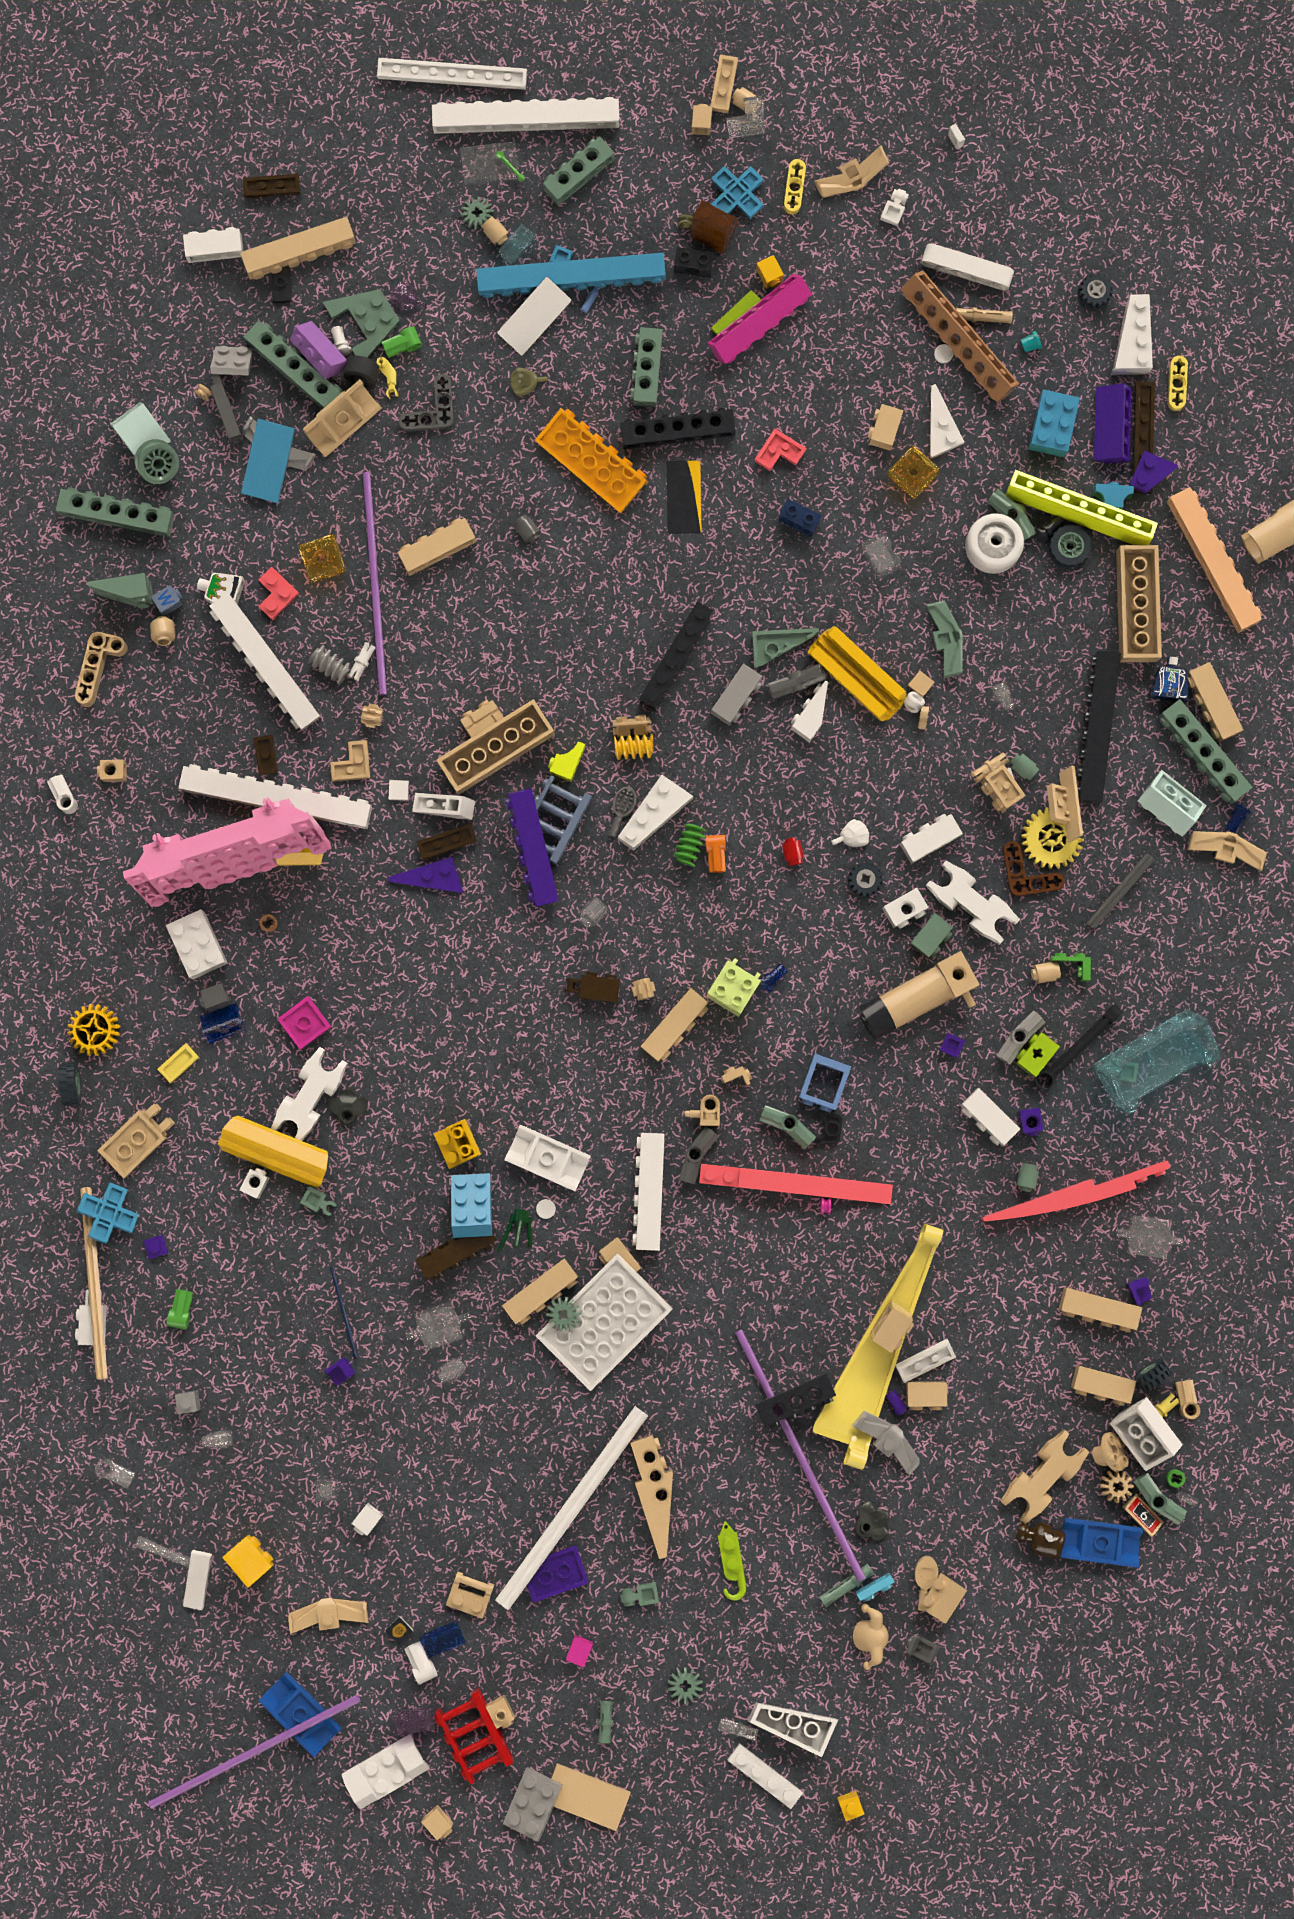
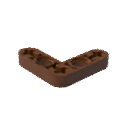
M1009 841L1004 845L1003 856L1009 891L1012 895L1024 896L1057 891L1064 886L1065 879L1060 873L1026 877L1020 845L1015 841ZM1010 845L1017 849L1014 852V858L1018 857L1019 860L1008 862V859L1012 858L1011 852H1007ZM1013 863L1018 864L1020 867V872L1017 874H1013L1010 871V865ZM1054 877L1061 881L1058 887H1055V884H1048V889H1046L1044 878H1047V882L1052 881ZM1035 879L1040 880L1042 883V887L1039 890H1035L1032 887V881ZM1028 880V888L1030 891L1027 892V888H1022L1020 892H1018L1016 889H1013V887L1016 885V882H1018L1019 885H1026L1025 881Z

